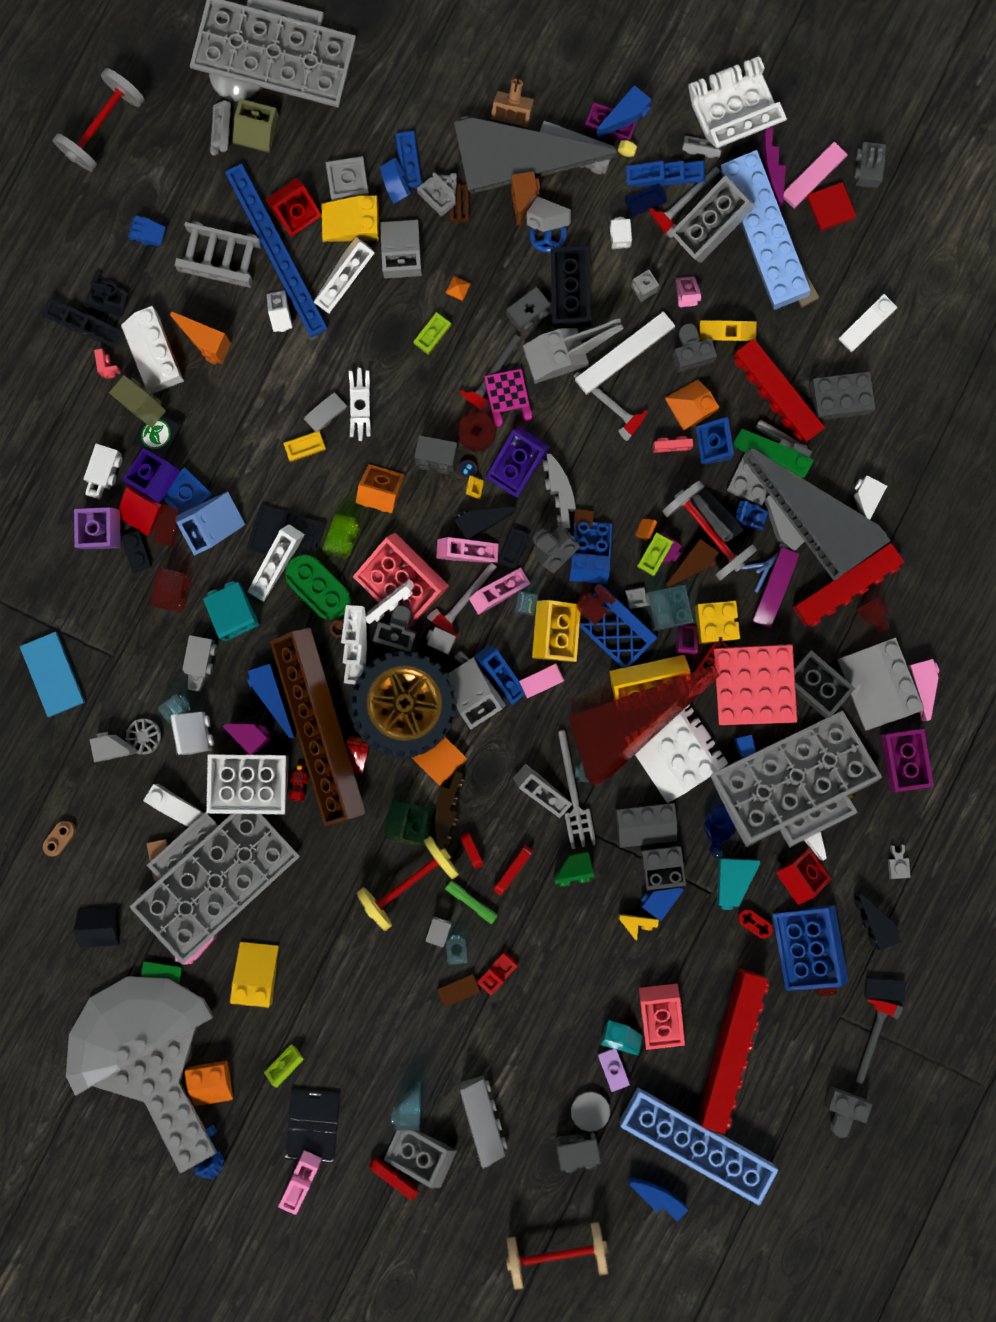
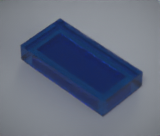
M657 184L625 198V203L633 218L649 211V208H656L667 203V199L660 184Z

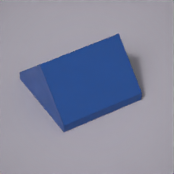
M728 417L696 427L701 464L731 460L734 456Z

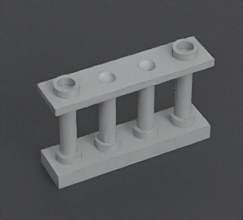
M192 221V223L185 222L184 226L188 232H191L185 257L183 259L176 258L175 267L179 272L249 288L252 287L253 280L247 271L253 247H262L257 236L252 234L245 236L203 226V224ZM199 234L209 237L204 260L201 264L192 260ZM217 239L228 241L222 266H219V268L213 267L211 264ZM235 243L246 245L241 268L238 272L230 271L231 269L229 268Z

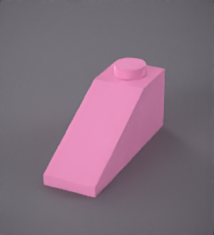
M446 537L437 539L436 558L453 561L498 563L499 544Z
M519 568L478 590L469 600L479 615L531 583L523 570Z
M933 659L907 666L924 707V710L919 712L922 721L931 720L937 689L939 668Z

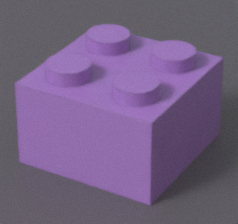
M110 507L74 509L75 548H121L120 510Z

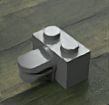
M863 142L861 147L856 150L855 160L858 161V164L853 174V178L856 179L855 186L879 187L883 179L886 144Z
M685 324L679 331L682 347L676 348L672 354L677 372L713 363L717 355L712 338L700 342L695 325Z
M559 526L553 533H549L544 529L539 530L533 537L534 544L537 547L533 553L541 565L553 574L580 548L572 534L562 526Z
M399 605L394 608L389 623L384 621L378 622L373 641L410 652L417 631L407 629L411 617L410 609L405 605Z
M832 1086L829 1088L824 1103L829 1110L835 1112L830 1127L833 1133L841 1138L849 1135L854 1119L866 1123L872 1108V1104L867 1099Z

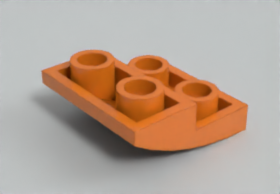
M446 737L428 752L412 758L439 786L467 760Z

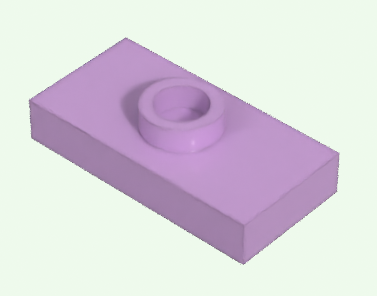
M611 1048L598 1053L611 1092L629 1086L630 1084L617 1050Z

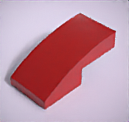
M504 951L477 983L488 994L492 995L519 964Z

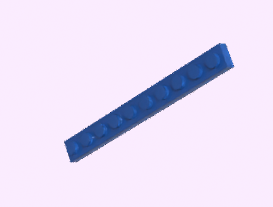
M240 164L226 171V176L310 338L327 331L328 329L243 165Z

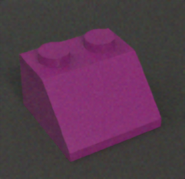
M225 724L223 726L250 755H256L272 740L269 736L271 732L264 725Z

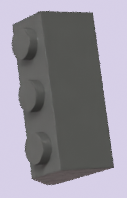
M675 803L615 809L619 848L677 841Z

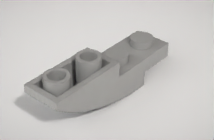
M547 454L546 460H543L544 471H548V478L545 479L546 490H550V495L558 494L555 497V507L559 508L560 515H557V525L569 531V512H573L576 509L573 492L562 467L551 454Z

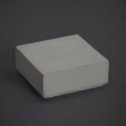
M644 587L625 591L629 610L648 606Z

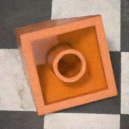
M699 380L690 383L665 398L683 431L715 414L719 409L711 392Z

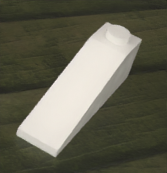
M356 236L313 302L327 313H330L373 256L374 251Z
M289 524L280 529L247 592L264 602L305 534Z

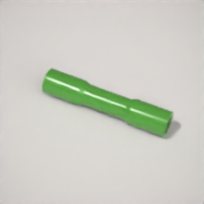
M453 880L445 888V890L467 904L490 924L497 918L498 915L473 898Z

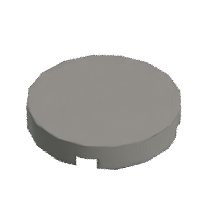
M586 1091L579 1094L571 1106V1115L575 1125L581 1130L588 1132L603 1128L610 1116L609 1104L605 1097L594 1091Z

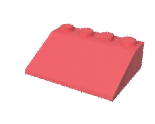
M396 533L386 537L353 576L378 602L382 601L410 579L414 583L411 590L413 593L406 600L401 599L398 601L399 604L397 605H405L411 611L407 629L449 587Z

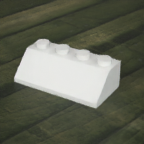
M153 306L132 314L121 326L145 388L152 393H156L184 382L158 313Z

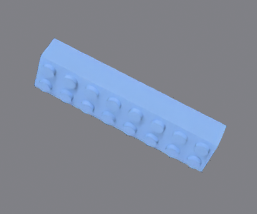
M757 150L722 164L721 172L723 177L726 175L756 206L744 218L741 225L773 309H778L810 296L811 290Z
M638 1087L619 1120V1124L623 1129L757 1205L761 1204L778 1172L773 1163L722 1134L703 1128L699 1121Z

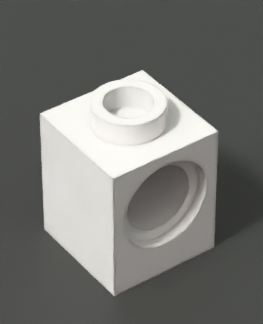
M618 217L611 220L610 236L612 249L631 247L630 219Z

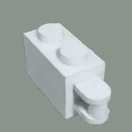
M95 444L83 479L88 482L87 496L100 499L104 488L110 490L111 485L115 484L117 477L115 473L123 460L122 454L118 450ZM94 485L98 486L97 491L93 490Z

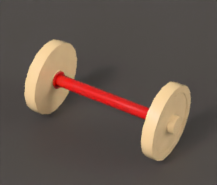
M599 1222L591 1223L594 1241L591 1246L522 1258L518 1254L515 1236L508 1237L509 1258H506L508 1271L511 1270L515 1290L523 1289L522 1266L594 1254L597 1258L599 1274H607L605 1254L608 1253L606 1241H602Z

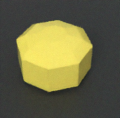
M627 140L620 141L618 152L626 157H634L637 146Z

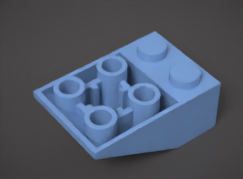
M228 491L176 516V523L194 556L213 547L245 525Z

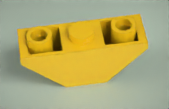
M700 321L699 338L700 340L712 338V340L751 341L754 338L756 341L757 322Z

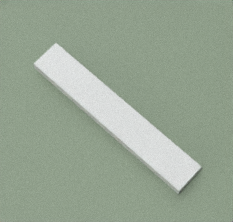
M662 312L576 377L575 381L587 395L673 330L675 325Z

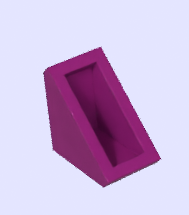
M678 624L675 653L696 655L698 653L697 626Z

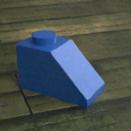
M681 887L651 890L650 893L646 892L640 900L642 902L640 906L662 921L684 889Z

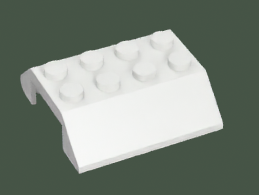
M759 56L744 62L746 76L743 78L739 65H735L733 68L730 67L716 73V76L715 74L709 76L710 91L707 90L704 79L698 80L699 84L697 81L688 84L694 111L706 139L715 148L722 147L787 120L780 102L774 103L762 75L765 67Z
M686 699L625 738L667 803L685 794L709 778L711 774L728 764L724 756L717 760L722 754L720 750L715 751L712 755L708 751V749L715 745V742L712 740L706 743L711 739V736L703 724L695 727L701 722L699 718L694 719L691 723L686 718L694 712L692 708L685 712V709L690 706Z

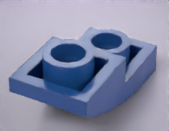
M396 158L380 167L384 184L393 204L411 194L402 178L405 174Z

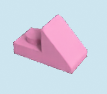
M695 276L676 278L679 307L696 306L697 301H701V293Z

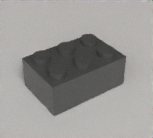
M870 372L816 378L809 383L812 411L819 420L868 415L875 410Z
M812 650L806 652L794 666L796 693L825 718H831L855 690V687Z

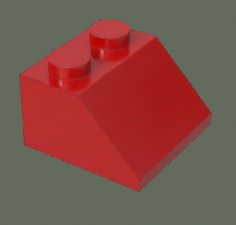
M297 178L265 199L291 237L322 216L305 186Z
M810 847L789 860L776 872L798 905L814 898L831 880Z

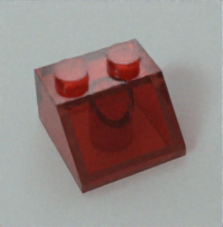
M158 567L150 605L157 609L181 613V610L186 605L185 591H188L190 586L188 576Z

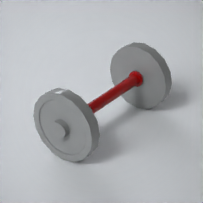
M105 68L101 77L114 93L79 141L75 144L58 133L52 140L71 161L76 162L91 172L97 164L83 148L121 97L136 107H140L145 100L142 94L129 81L109 68Z
M697 481L686 491L681 490L674 496L675 500L662 512L666 517H669L681 507H685L729 560V564L715 575L720 581L731 571L735 570L737 572L744 567V561L755 553L757 549L752 544L739 556L737 554L734 555L690 502L692 497L704 488V485Z

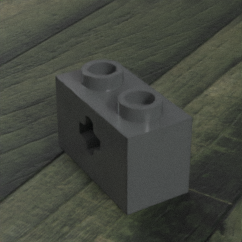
M535 287L506 309V315L519 332L524 329L527 331L535 324L534 321L538 318L543 319L549 314L550 303L540 290ZM526 309H528L529 311L533 309V313H526Z

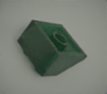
M392 799L383 837L396 842L426 847L424 840L429 836L435 809Z

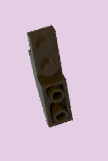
M455 771L449 788L441 786L438 796L435 828L437 841L441 849H444L445 845L449 846L452 835H449L451 827L455 828L459 819L456 816L457 812L450 810L451 806L455 807L458 796L455 795L457 789H462L465 778L462 777L463 773Z

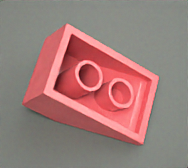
M678 984L639 988L646 1050L685 1046Z

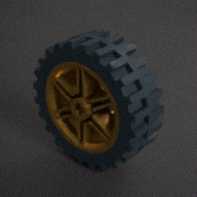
M398 651L397 654L391 655L389 653L380 659L377 658L363 670L352 691L350 715L356 732L358 731L361 740L370 745L372 750H377L387 757L393 756L397 759L404 757L413 758L428 752L445 738L453 725L452 722L456 715L455 705L457 704V699L454 698V686L448 680L450 677L447 673L444 674L440 670L441 666L438 663L435 665L429 661V657L417 656L418 653L415 652L405 654L404 651ZM404 682L409 683V689H403L402 684ZM387 689L391 691V696L389 697L384 695V691ZM423 694L425 700L418 701V695ZM402 700H406V703L409 704L405 709L401 708L402 705H399ZM382 709H387L389 714L387 716L382 715ZM421 714L422 720L417 721L415 715ZM403 721L404 727L399 728L397 722Z

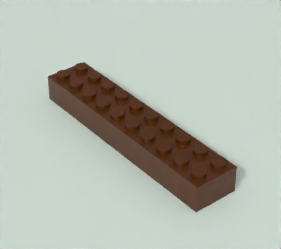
M311 628L292 631L270 641L324 826L366 814Z

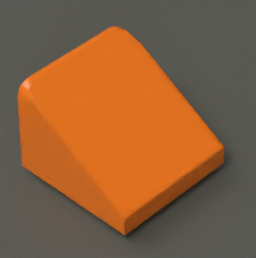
M642 519L637 529L636 537L646 541L650 540L657 521Z

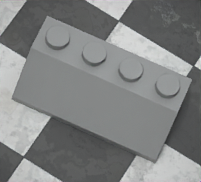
M484 1076L461 1082L460 1092L481 1166L485 1168L505 1157V1150L508 1148L505 1137L501 1138L499 1131L502 1130L500 1119H496L494 1112L497 1111L494 1099L490 1100L488 1094L491 1092L489 1081H485Z

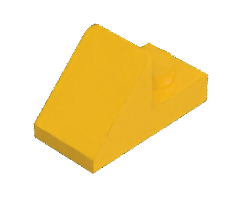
M618 914V918L636 941L638 926H641L643 930H653V927L658 928L659 920L657 918Z

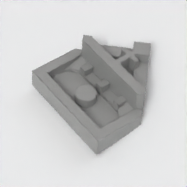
M433 173V177L417 188L418 194L441 217L456 204L457 173H451L450 176Z

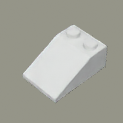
M204 712L171 715L178 755H191L212 750L211 746H214L212 734L209 735L208 727H210L208 715L206 716Z

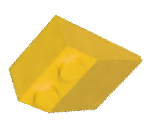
M356 196L322 203L323 242L353 241L356 236L362 241H379L377 196Z
M240 942L232 982L231 1004L268 1008L272 1005L279 946Z

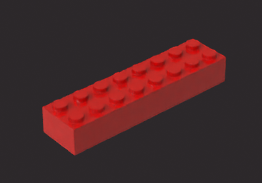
M739 968L697 1115V1119L703 1128L725 1134L726 1128L729 1129L731 1126V1110H734L737 1104L736 1092L742 1086L743 1079L741 1075L742 1071H745L747 1068V1053L751 1052L753 1047L752 1035L758 1029L759 1022L757 1017L759 1013H762L764 1007L762 999L769 989L766 977L743 968Z

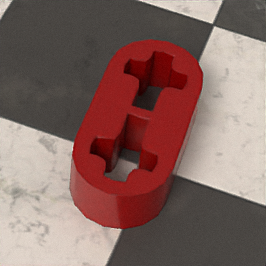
M467 832L460 835L474 868L477 869L483 866V861L470 833Z
M743 909L739 912L738 921L742 926L760 938H768L771 935L772 926L769 922L749 909ZM750 913V918L754 920L753 924L748 921L744 923L742 916ZM757 923L761 926L766 924L767 932L759 934L760 929L756 927Z

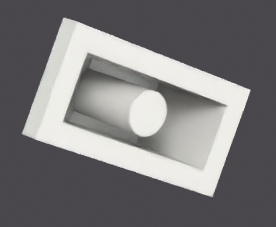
M286 291L268 293V313L273 331L283 332L292 328Z
M865 476L862 480L859 479L854 487L856 490L854 498L861 515L869 520L871 519L887 486L869 476Z

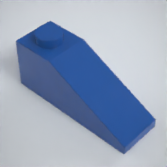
M634 85L598 127L597 136L600 138L638 122L641 117L645 118L651 110L650 104L652 99Z
M487 645L474 656L483 672L499 688L510 704L513 705L525 695L520 682L497 649Z

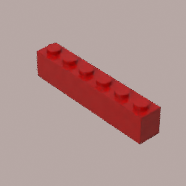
M754 338L734 354L735 365L739 369L742 368L744 370L747 380L751 384L754 383L756 385L759 395L768 400L771 410L780 415L781 422L785 427H789L792 430L795 440L805 444L825 428Z
M890 543L835 581H832L794 606L793 610L805 627L808 625L813 627L822 621L820 618L825 614L830 616L838 611L836 607L840 604L845 606L853 601L852 596L858 593L860 596L868 591L870 584L874 583L877 585L885 579L884 575L888 572L892 575L900 570L899 565L904 563L892 543Z

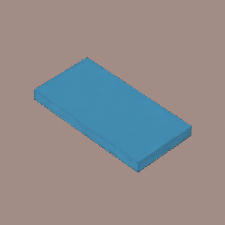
M57 632L20 646L47 717H52L85 703Z

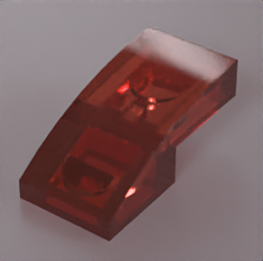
M161 504L153 541L172 547L178 530L176 528V516L181 513V510Z

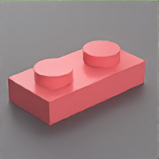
M686 436L677 437L676 440L659 438L652 445L653 453L691 450L693 439H687Z

